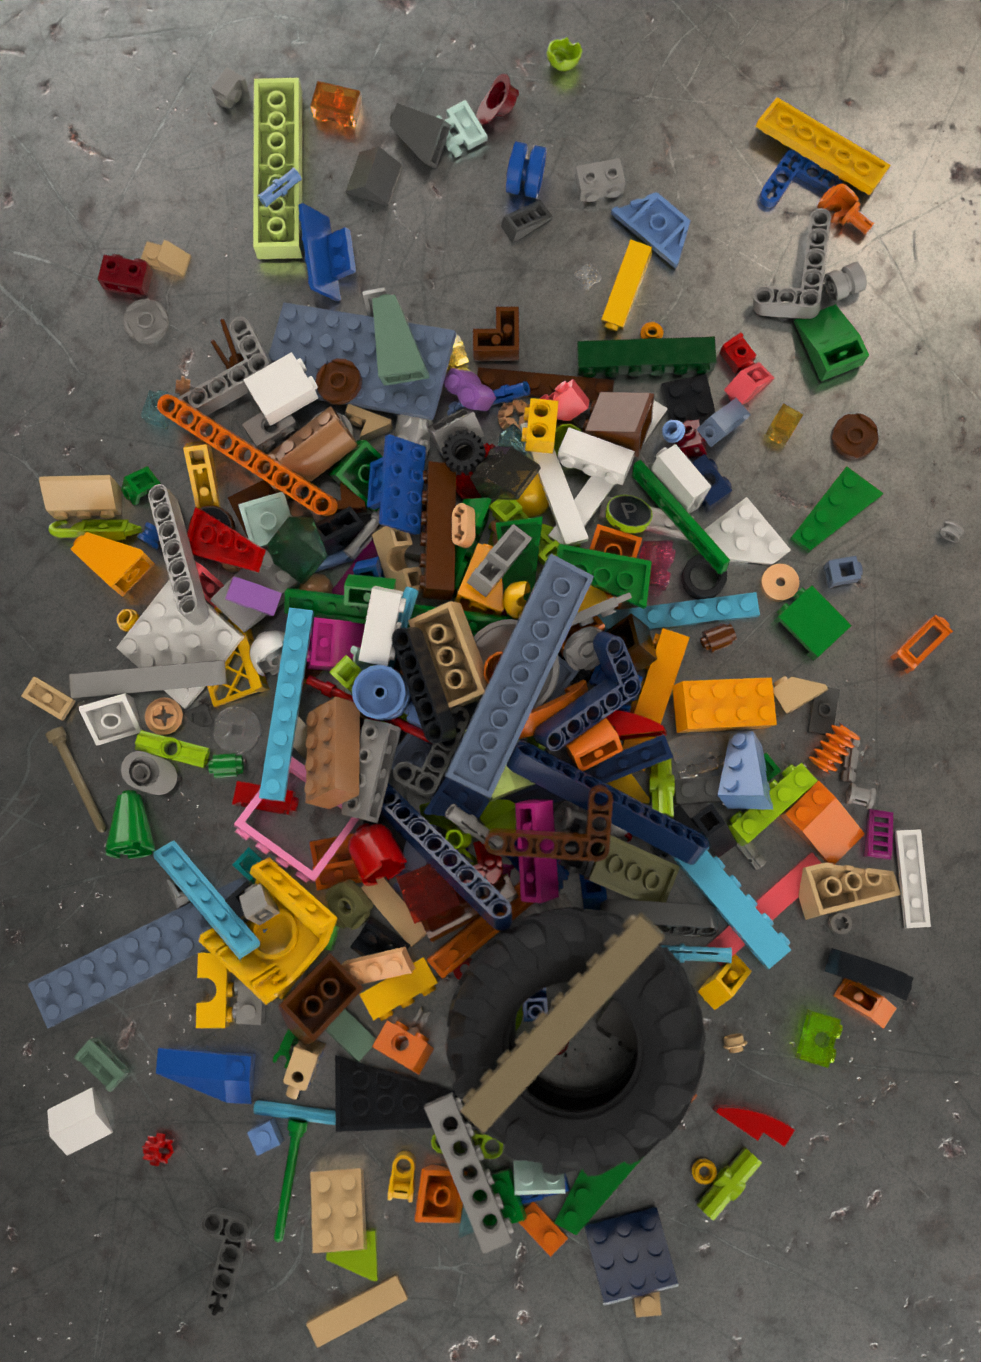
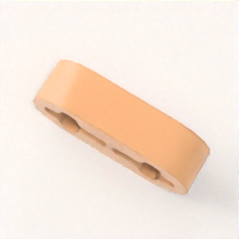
M459 503L452 512V541L460 547L469 548L475 540V510L464 503Z

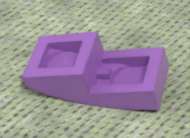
M233 577L225 599L245 608H252L269 616H274L282 593L241 578Z

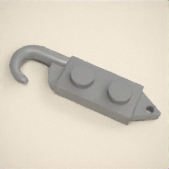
M630 592L617 598L612 597L578 612L571 626L579 623L580 627L594 622L592 619L594 616L601 614L604 618L615 613V607L619 606V603L632 598Z

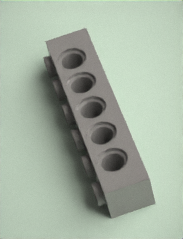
M452 1092L425 1104L424 1108L483 1254H486L511 1243V1233H514V1229L509 1217L504 1219L501 1211L504 1208V1204L500 1194H494L491 1185L494 1184V1179L490 1170H485L481 1160L485 1158L480 1145H474L471 1137L475 1135L470 1121L465 1122L460 1111L463 1103L460 1098H455ZM449 1116L456 1118L458 1121L457 1127L454 1129L447 1128L444 1125L445 1118ZM457 1141H464L468 1149L463 1153L455 1151L453 1145ZM467 1165H473L477 1168L478 1172L475 1176L468 1177L464 1174L463 1169ZM478 1189H482L487 1193V1198L483 1201H477L473 1197V1193ZM487 1214H493L496 1216L497 1222L493 1225H487L484 1223L483 1218Z

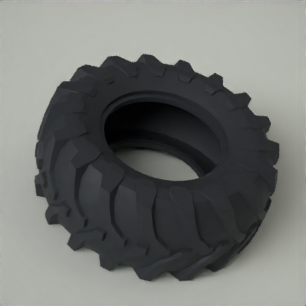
M579 907L557 908L535 913L514 922L508 929L501 931L490 939L469 963L470 965L462 974L451 1001L447 1020L449 1031L447 1042L445 1043L451 1071H454L456 1076L453 1088L456 1096L461 1101L471 1088L476 1091L482 1083L479 1080L489 1069L494 1071L500 1065L497 1060L507 1049L512 1052L517 1046L515 1043L517 1039L516 1016L520 1007L536 992L551 985L570 982L578 972L583 975L588 969L586 964L596 953L600 956L606 950L604 946L606 941L614 933L618 936L625 929L622 927L624 919L620 915L602 910H584ZM659 943L611 995L628 1013L635 1027L638 1040L637 1050L631 1063L619 1077L607 1085L596 1089L572 1091L556 1087L537 1075L485 1133L474 1125L478 1132L505 1145L504 1154L514 1161L542 1163L543 1171L552 1175H560L583 1169L587 1176L601 1175L623 1162L629 1165L645 1157L662 1139L665 1140L670 1136L685 1116L699 1086L705 1059V1051L703 1050L705 1028L701 1007L693 984H690L684 968L667 947L663 948Z

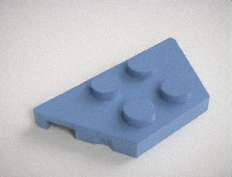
M655 192L643 199L630 201L629 205L621 208L616 206L611 210L612 216L645 244L651 246L665 261L674 268L678 266L690 219L671 203Z

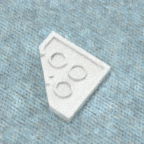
M747 497L704 529L732 562H751L772 566L791 551Z

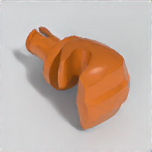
M845 184L831 187L819 200L818 209L823 208L836 212L831 217V223L840 222L844 226L850 222L864 235L874 225V222H871L859 212L861 205L858 202L859 198Z

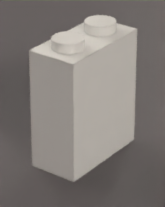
M292 352L243 380L270 426L318 399L315 391L318 388L312 376H306L304 372L307 369L301 358L296 360Z
M676 444L669 449L666 447L661 449L655 456V462L650 466L651 472L690 514L700 507L711 485Z

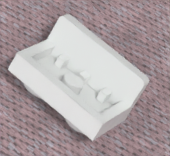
M398 414L394 436L425 446V460H427L431 436L427 427L433 424V420Z

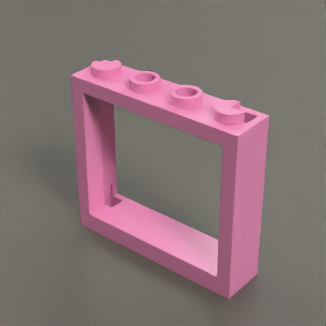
M292 757L290 772L306 783L305 765ZM259 790L234 823V827L237 829L235 832L244 840L250 838L256 842L255 847L265 855L270 852L277 857L275 862L285 869L288 867L296 871L295 876L299 880L301 879L305 883L308 881L313 883L359 819L351 817L312 871L245 823L262 800L259 798Z

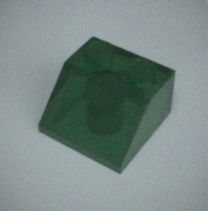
M289 516L267 544L274 564L301 584H305L328 557L313 518Z

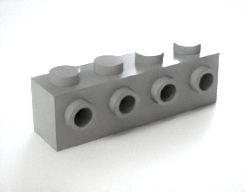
M364 720L360 730L359 795L342 803V815L378 823L401 732L400 727L380 721Z

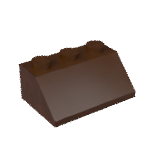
M329 953L278 1005V1008L287 1028L303 1045L313 1043L363 988Z

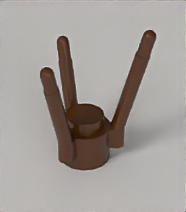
M222 318L220 322L232 354L229 357L230 361L228 362L215 340L212 339L211 344L226 366V369H229L243 361L244 358L242 354L236 353L228 327Z

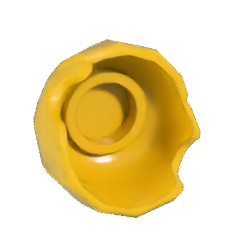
M529 582L511 583L504 591V608L508 615L514 619H519L527 603L524 600V595L530 592Z

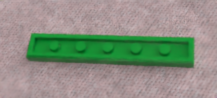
M640 459L635 462L632 477L718 574L721 575L727 571L730 559L642 460Z

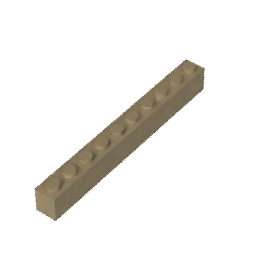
M642 912L636 917L631 914L622 924V927L625 929L618 936L614 933L604 944L606 950L600 956L597 953L592 956L586 964L588 969L583 975L578 972L568 983L571 988L565 994L562 992L557 994L550 1003L553 1007L546 1014L542 1011L532 1022L535 1027L529 1033L524 1031L516 1039L515 1043L517 1046L513 1051L510 1052L507 1049L497 1060L500 1065L494 1071L489 1069L479 1080L482 1083L476 1091L471 1088L462 1098L464 1104L460 1111L483 1133L486 1132L664 939L665 933Z

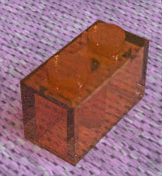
M317 81L310 104L313 117L321 121L337 122L342 126L350 125L356 127L362 106L361 92Z

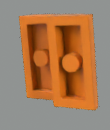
M354 833L348 834L316 878L317 890L331 888L335 884L349 879L355 883L362 882L348 848L349 840ZM338 836L309 842L314 865L313 870Z

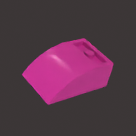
M314 617L307 655V669L331 671L345 655L353 660V654L350 652L351 647L354 645L361 648L365 624Z

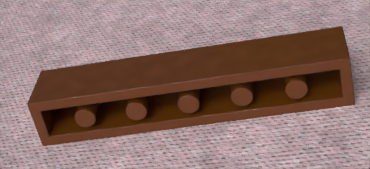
M428 461L426 470H423L425 490H422V504H425V509L421 511V525H424V532L420 534V546H424V551L420 553L419 567L423 568V575L419 576V589H423L422 598L451 600L455 581V544L452 541V512L456 507V472L453 473L444 462Z

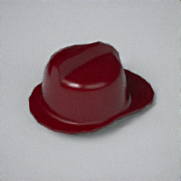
M502 73L494 80L490 90L481 102L476 114V118L481 125L489 123L495 116L502 117L507 115L514 108L519 91L510 84V78L507 74Z

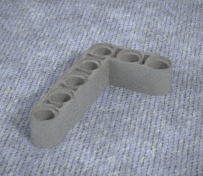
M819 208L811 213L801 288L761 286L757 288L753 294L755 313L761 316L812 319L819 314L831 224V214L828 210ZM784 301H789V302H791V303L785 304V303H783V302H784Z
M238 316L234 318L229 326L230 332L244 360L178 397L206 416L249 392L243 380L239 382L241 377L245 376L244 379L260 371L259 368L265 365V368L272 364L256 330L245 317ZM174 401L169 405V412L175 407ZM193 413L188 416V424L192 423L194 419Z

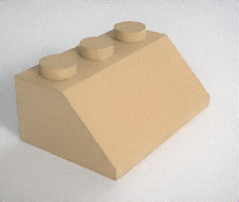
M111 475L39 477L45 509L54 519L66 520L69 516H77L79 519H91V516L112 519L114 515H122V490Z

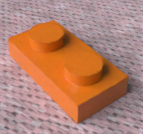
M530 1202L524 1208L527 1218L519 1222V1224L551 1257L568 1239V1236L536 1202Z

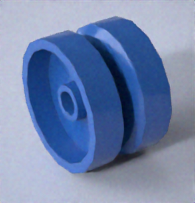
M515 141L507 168L506 193L518 195L525 181L524 193L526 197L537 199L544 174L547 147L535 145L528 159L529 148L527 143Z

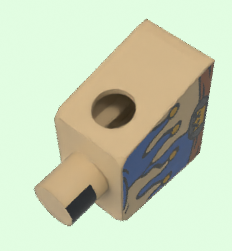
M315 1040L307 1045H303L301 1041L296 1044L283 1080L285 1084L289 1085L286 1096L292 1099H300L302 1090L307 1091L314 1079L326 1043Z

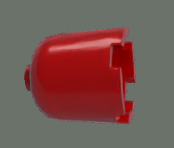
M366 823L356 829L357 832L349 840L348 848L364 885H377L376 880L385 876L390 880L405 869L404 863L407 860L387 827L381 824L370 825Z

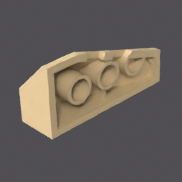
M826 862L803 868L798 897L805 920L899 896L901 893L894 871L872 868L862 869L849 865H833V863Z

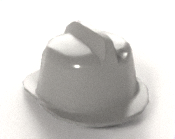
M135 751L128 754L121 763L122 778L129 786L154 795H163L171 791L177 783L175 767L164 758L142 751Z

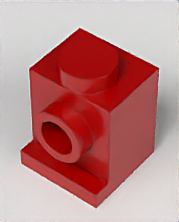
M741 332L724 343L719 353L735 374L754 365V360L757 356L743 338L744 335Z

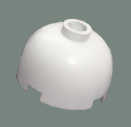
M282 631L262 632L251 645L250 659L255 670L261 676H265L264 673L268 672L271 675L279 673L285 633Z

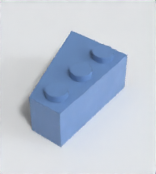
M730 731L718 790V796L727 809L774 810L766 776L767 769L763 746L753 731Z

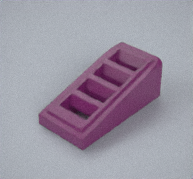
M868 810L864 857L883 860L892 859L894 812ZM874 817L887 818L886 823L875 822ZM874 826L886 828L885 832L874 831ZM874 836L885 837L884 842L874 840ZM873 846H883L884 848L883 851L873 850Z

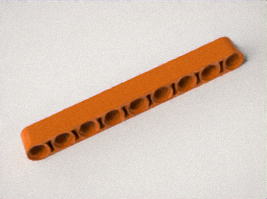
M169 394L159 398L157 408L161 414L314 513L328 517L337 511L338 504L332 496L188 403ZM174 401L175 407L169 412V405ZM193 413L194 419L192 423L188 424V416ZM212 425V434L207 437L206 430ZM228 438H231L232 444L226 449L225 442ZM247 450H250L251 457L248 461H245L244 454ZM269 462L270 470L264 474L263 466ZM288 474L290 481L286 486H283L282 478ZM304 487H308L309 494L303 499L301 491ZM324 499H327L328 508L322 511L320 504Z

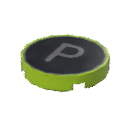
M632 495L615 496L610 499L605 511L609 523L614 527L615 525L620 527V530L626 533L643 532L650 525L653 517L649 505L642 499Z

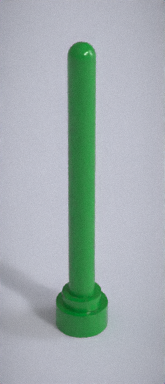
M288 1120L287 1130L291 1138L274 1232V1240L276 1242H281L284 1239L300 1138L307 1132L308 1121Z

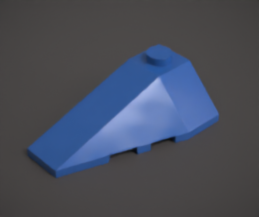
M158 1048L156 1074L226 1103L252 1104L256 1053Z

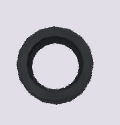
M701 554L695 555L687 561L682 571L681 582L683 588L695 599L714 598L721 592L727 582V571L721 575L717 573L718 579L714 587L708 590H700L691 582V571L698 564L709 563Z

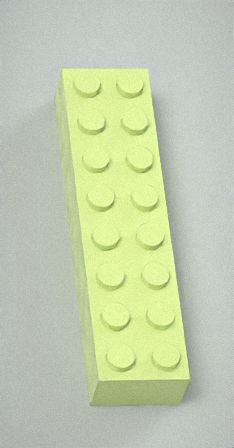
M299 78L254 79L253 248L258 259L303 258L302 228L299 220L298 206L302 203V180L291 187L284 197L280 196L269 204L268 207H265L257 196L272 185V181L275 178H281L293 167L302 178V89ZM287 181L283 183L280 187H278L276 190H274L272 194L275 193L282 186H284L287 183Z

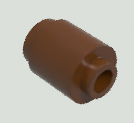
M722 623L705 630L700 638L703 649L705 651L709 650L710 653L728 647L737 640L735 630L730 623L726 625Z

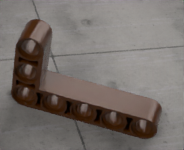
M596 785L590 790L588 795L586 834L494 828L486 834L485 848L494 855L602 861L606 859L610 849L612 794L603 785ZM598 792H605L607 794V800L602 804L594 801V796ZM597 817H602L606 820L604 827L597 829L592 826V821ZM492 836H500L503 839V844L499 847L492 846L489 843V839ZM523 837L529 843L527 847L520 849L515 846L514 842L517 838ZM544 839H550L554 845L550 850H543L539 846L540 842ZM576 841L579 844L576 851L569 852L565 849L567 842ZM595 842H600L604 845V849L596 854L590 850L591 845Z

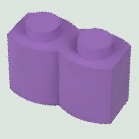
M451 368L444 379V385L447 390L457 395L461 404L468 409L488 411L496 400L494 392L488 386L482 385L479 377L472 371Z

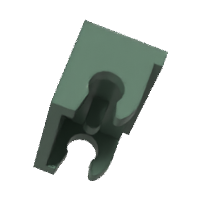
M346 1009L325 1029L356 1062H359L368 1053L376 1040Z
M97 1037L89 1039L74 1056L77 1061H80L106 1087L105 1089L108 1092H112L130 1073V1070Z

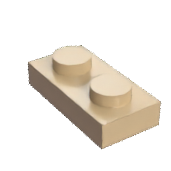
M35 676L21 695L64 721L76 702Z

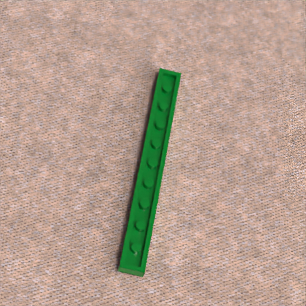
M291 588L285 590V614H288L289 608L313 610V617L366 623L368 606L366 608L364 606L361 608L359 606L355 607L354 605L351 607L349 605L345 606L344 595ZM415 604L410 619L436 607ZM464 611L473 637L491 623L507 619L519 620L510 616Z

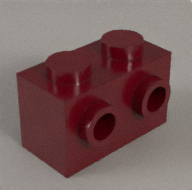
M104 254L97 280L105 290L147 297L153 271L143 259L135 258L131 260L118 254H112V256Z

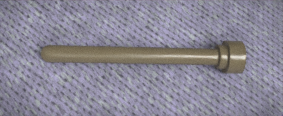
M63 726L52 729L45 734L48 742L57 747L97 831L100 833L105 832L106 825L65 743L67 741V734Z

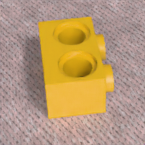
M530 399V407H525L524 421H528V427H523L521 441L526 442L525 451L553 454L559 401ZM537 414H542L544 417H539ZM539 434V435H542L543 437L538 438V437H535L534 435Z

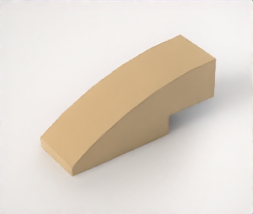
M385 877L376 880L377 885H363L361 889L367 897L371 899L372 903L411 947L427 935L420 918Z

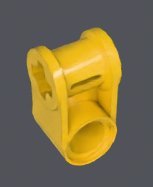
M402 1150L395 1156L387 1200L398 1198L406 1199L409 1203L413 1202L416 1158L411 1151ZM407 1159L411 1167L405 1170L401 1169L398 1161Z

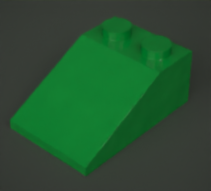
M357 440L358 446L345 455L328 474L339 485L342 483L361 498L367 507L370 463L383 456L366 440ZM368 508L372 513H373L374 511L377 512V511L379 510V508H377V509Z

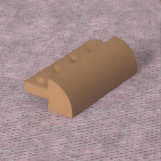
M330 406L267 455L311 482L356 448L358 444L350 431L344 426L337 412ZM269 462L263 466L264 474L270 470ZM288 474L282 478L283 486H286L290 481ZM271 485V487L275 490L276 493L282 492L273 485ZM285 494L286 500H288L290 496Z

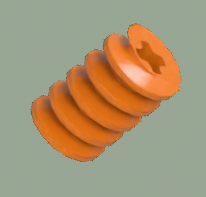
M839 723L840 726L831 725L834 734H825L829 740L828 742L822 740L819 742L823 750L814 749L818 757H808L812 763L830 774L829 770L837 772L838 769L834 762L843 763L839 756L840 754L849 755L845 747H855L851 739L860 740L857 734Z

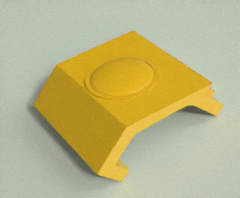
M270 857L253 865L250 870V874L256 879L255 884H262L270 892L280 910L279 914L261 925L250 920L245 923L259 939L260 947L239 960L213 928L200 934L199 942L265 1005L277 997L282 1000L327 946L338 919Z

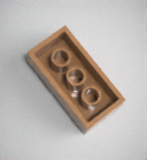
M335 697L308 712L306 719L305 803L331 809L359 795L360 711L354 702Z

